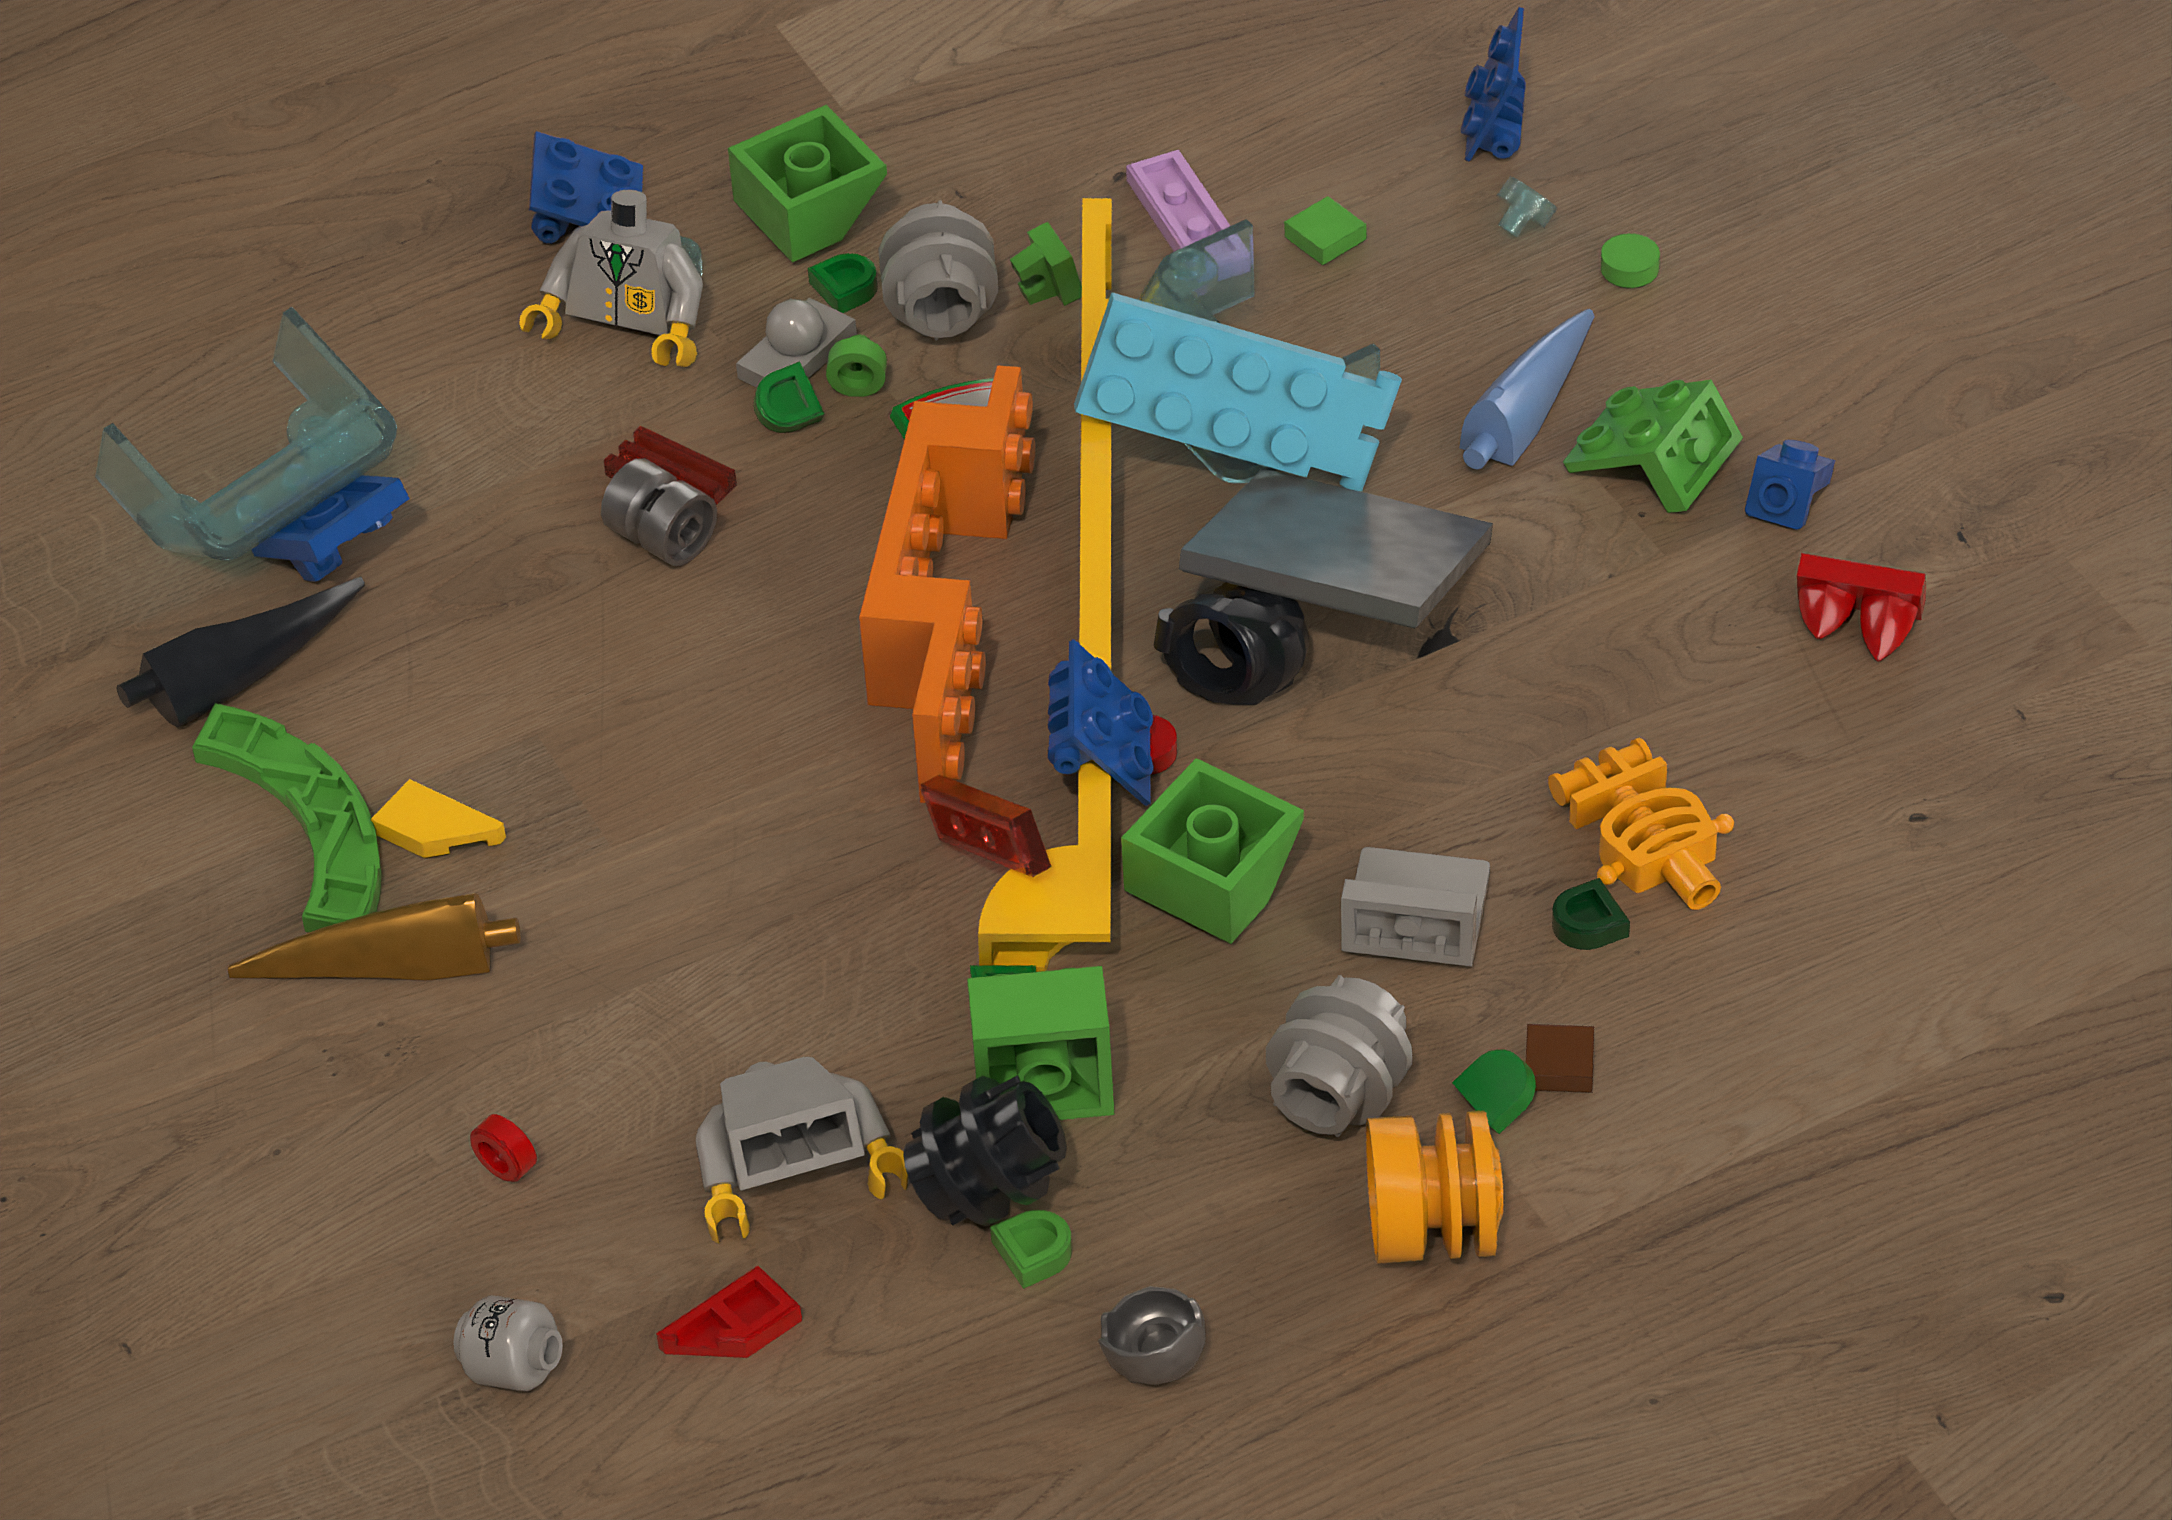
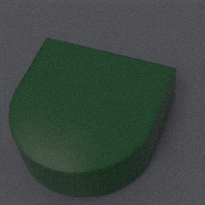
M1600 878L1565 890L1555 899L1553 904V932L1563 944L1571 948L1592 950L1629 937L1630 920Z

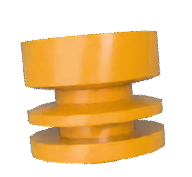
M1471 1111L1466 1113L1465 1143L1457 1144L1452 1115L1450 1113H1440L1436 1124L1434 1145L1421 1146L1418 1128L1412 1115L1367 1118V1179L1371 1230L1376 1262L1422 1261L1426 1247L1427 1229L1440 1228L1444 1247L1449 1258H1461L1462 1226H1471L1475 1253L1478 1257L1495 1256L1497 1231L1501 1217H1503V1181L1500 1154L1490 1134L1486 1112Z

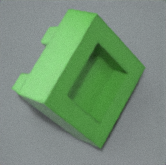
M1046 222L1028 231L1027 234L1031 245L1010 259L1012 268L1022 280L1018 283V286L1028 303L1031 305L1058 296L1062 304L1066 306L1081 298L1082 285L1073 257L1050 224Z

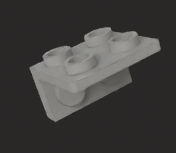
M1364 847L1361 850L1355 880L1345 879L1342 892V951L1472 967L1489 882L1490 863L1485 860Z

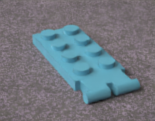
M1111 292L1074 402L1076 413L1306 478L1310 467L1342 475L1340 480L1341 486L1361 492L1380 443L1378 439L1361 433L1362 427L1365 425L1375 429H1385L1402 378L1387 371H1379L1376 380L1345 372L1346 365L1342 358Z

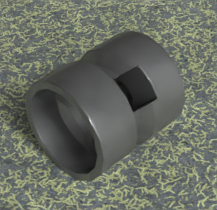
M634 459L625 464L614 475L607 486L601 502V517L604 525L635 544L640 543L644 549L670 565L680 566L693 560L706 546L717 521V507L714 499L684 481H677L675 476L647 459Z

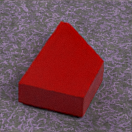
M756 1266L657 1332L658 1348L664 1354L748 1358L802 1322L801 1306L765 1271Z

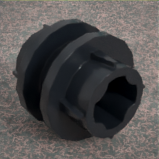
M982 1075L962 1087L959 1102L942 1097L923 1108L920 1128L911 1133L913 1140L905 1144L903 1156L910 1183L926 1208L937 1218L946 1221L950 1220L952 1226L968 1218L974 1223L989 1226L1008 1215L1011 1200L1023 1205H1029L1047 1194L1050 1181L1049 1175L1060 1169L1057 1162L1065 1158L1067 1145L1063 1128L1052 1105L1032 1083L1020 1081L1019 1077L1015 1076L1000 1084L995 1079Z

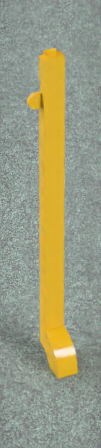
M1082 198L1081 382L1109 299H1106V290H1112V198ZM1081 414L1079 644L1095 658H1101L1111 670V422ZM1093 760L1080 765L1078 771V845L1055 847L1031 855L1017 863L999 879L985 901L979 920V965H1036V972L1047 970L1050 959L1066 945L1074 942H1111V776Z

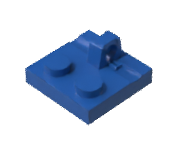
M334 473L244 535L255 557L290 560L305 581L317 582L342 564L338 546L341 543L352 540L360 533H369L385 526L393 518L391 512L410 498L400 478Z

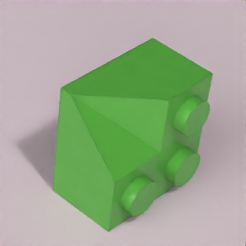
M827 105L728 148L734 202L792 263L841 241L887 175L886 164Z
M1195 758L1121 837L1124 891L1232 944L1268 904L1304 820V810Z
M1102 966L967 978L976 1079L983 1075L995 1079L1001 1084L1018 1076L1020 1081L1032 1083L1043 1093L1052 1105L1059 1120L1114 1115L1110 1027Z

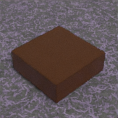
M1527 1024L1526 1063L1534 1073L1536 1080L1535 1090L1592 1093L1594 1026Z

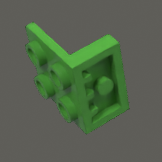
M1712 379L1685 383L1683 380H1675L1660 387L1645 389L1630 386L1617 391L1608 398L1604 411L1592 426L1579 434L1576 446L1563 460V464L1569 473L1641 464L1667 513L1687 511L1743 439V436Z

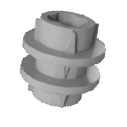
M939 200L938 203L923 204L911 209L885 233L878 249L883 302L893 317L922 335L934 337L936 341H938V338L953 337L967 331L991 308L999 291L994 243L988 230L977 219L952 205L943 204L942 200Z
M1338 975L1331 986H1316L1300 992L1286 1013V1023L1278 1027L1266 1046V1065L1273 1077L1271 1096L1274 1100V1107L1277 1106L1289 1120L1304 1129L1318 1134H1335L1336 1137H1340L1348 1125L1366 1124L1367 1118L1380 1117L1393 1097V1088L1399 1085L1412 1065V1046L1405 1033L1406 1015L1404 1013V1005H1400L1389 992L1375 983L1360 978H1343L1342 975Z

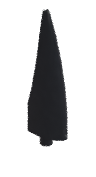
M360 576L279 608L231 622L193 629L143 653L139 675L117 685L118 696L127 708L145 699H149L170 724L181 727L212 710L215 703L222 704L252 685L297 652L339 614L365 586V582Z

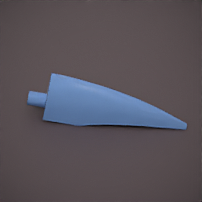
M1585 309L1567 319L1537 340L1510 364L1474 404L1464 420L1460 439V448L1465 450L1463 459L1469 467L1481 469L1489 459L1513 466L1538 434L1583 345L1594 319V313L1591 309Z

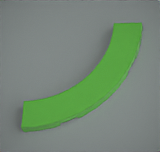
M215 703L192 747L195 762L232 772L258 784L282 802L301 824L314 853L313 883L309 900L302 915L305 932L309 933L323 927L377 912L381 893V862L378 842L368 807L355 783L343 768L315 743L308 745L299 738L287 733L284 725L243 709Z

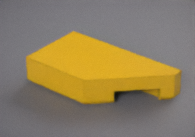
M411 779L371 818L376 836L423 858L450 854L449 847L478 841H484L488 846L501 844L506 839L503 822Z

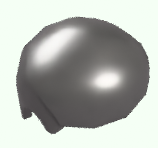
M1149 1286L1124 1296L1110 1312H1105L1101 1315V1338L1098 1339V1342L1111 1367L1130 1382L1159 1385L1180 1379L1195 1366L1205 1343L1204 1316L1194 1298H1188L1187 1295L1176 1289Z

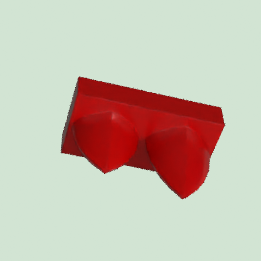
M1801 553L1796 575L1799 608L1803 621L1816 639H1822L1839 628L1850 615L1852 609L1860 610L1863 638L1870 653L1879 662L1893 653L1902 644L1915 620H1922L1926 601V574Z

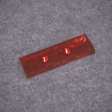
M937 775L920 784L922 787L920 789L940 841L1031 877H1035L1052 867L1031 809L942 775Z

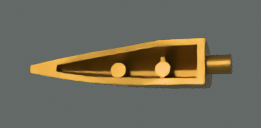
M478 893L422 901L353 918L276 944L229 965L228 974L230 978L349 977L428 981L490 972V948L519 944L521 942L520 927L517 918L489 921Z

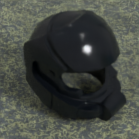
M1225 582L1217 587L1213 594H1200L1195 599L1182 602L1174 609L1165 608L1160 610L1153 646L1157 651L1164 653L1167 664L1178 676L1177 682L1192 693L1205 697L1206 700L1214 703L1257 705L1266 697L1276 694L1293 684L1294 677L1302 668L1308 651L1309 635L1304 614L1296 599ZM1199 619H1209V626L1218 647L1232 663V666L1220 668L1215 666L1205 654L1198 653L1194 644L1193 634L1195 624Z

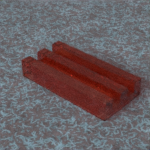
M641 425L633 432V443L625 439L618 446L619 456L610 453L603 460L605 475L613 478L625 464L634 459H647L675 476L677 481H684L714 499L716 505L737 486L734 469Z

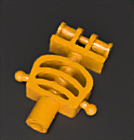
M1638 737L1631 740L1629 746L1620 750H1616L1613 747L1601 750L1598 755L1599 765L1597 766L1591 759L1584 757L1575 761L1573 770L1562 775L1554 773L1548 777L1549 789L1554 800L1560 806L1570 803L1569 822L1575 829L1603 818L1600 825L1599 857L1603 866L1598 869L1597 878H1600L1604 885H1611L1618 878L1633 892L1641 893L1667 881L1687 906L1693 910L1702 909L1717 898L1721 890V884L1705 864L1714 861L1716 858L1717 833H1730L1734 828V819L1728 814H1720L1716 819L1711 820L1697 795L1686 789L1666 788L1667 763L1661 756L1653 759L1648 745L1642 738Z

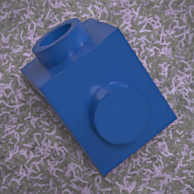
M1784 440L1782 445L1777 444L1757 456L1745 506L1746 514L1793 529L1802 528L1807 521L1813 494L1830 484L1835 460L1819 456L1818 447L1798 440Z

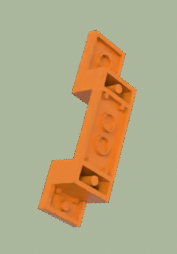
M997 365L987 407L914 401L859 615L868 705L913 709L912 718L920 803L945 805L951 779L960 780L962 777L965 747L964 742H960L962 734L972 733L975 719V698L971 696L972 688L982 689L986 667L985 652L975 651V645L979 644L982 631V608L972 606L970 580L934 578L933 560L929 557L931 551L940 552L943 534L1007 539L1013 515L1023 514L1026 484L1025 479L1021 478L1023 473L1031 474L1033 471L1035 438L1025 437V429H1029L1031 424L1033 400L1032 393L1022 391L1021 367Z

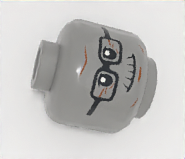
M494 1295L477 1301L469 1311L463 1314L456 1326L453 1340L456 1358L461 1363L465 1374L474 1383L518 1391H530L539 1386L550 1371L559 1363L563 1348L562 1337L559 1331H557L554 1317L545 1305L538 1302Z

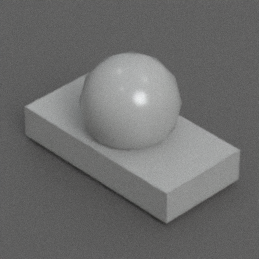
M810 297L806 301L788 299L777 304L767 317L765 329L767 336L736 363L738 379L757 388L766 375L799 361L809 379L828 361L829 351L835 343L857 335L855 319Z

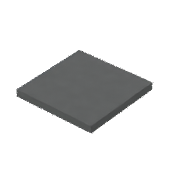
M1262 468L1181 548L1179 569L1182 572L1415 629L1491 543L1493 523Z

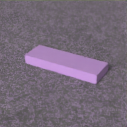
M1179 150L1126 166L1127 182L1195 284L1249 268L1247 249Z

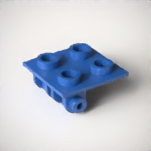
M1518 7L1507 27L1503 25L1498 26L1489 45V58L1484 67L1476 65L1467 81L1465 97L1470 98L1471 103L1461 125V133L1467 135L1465 160L1471 161L1478 147L1492 152L1494 156L1502 159L1512 156L1520 147L1526 87L1525 79L1518 71L1524 9Z
M536 131L534 134L529 210L536 212L532 219V231L540 241L554 243L565 233L569 223L579 226L588 225L601 211H611V197L615 192L621 190L642 192L643 165L619 155L607 154L576 144L565 138H557Z
M1073 639L1069 641V660L1059 662L1048 678V685L1050 687L1048 730L1051 733L1049 735L1048 760L1054 765L1055 770L1062 774L1075 773L1080 768V765L1093 760L1143 805L1147 806L1151 804L1150 775L1153 772V762L1150 756V726L1153 723L1151 708L1140 693L1131 691L1112 674L1108 665L1101 658L1092 656Z

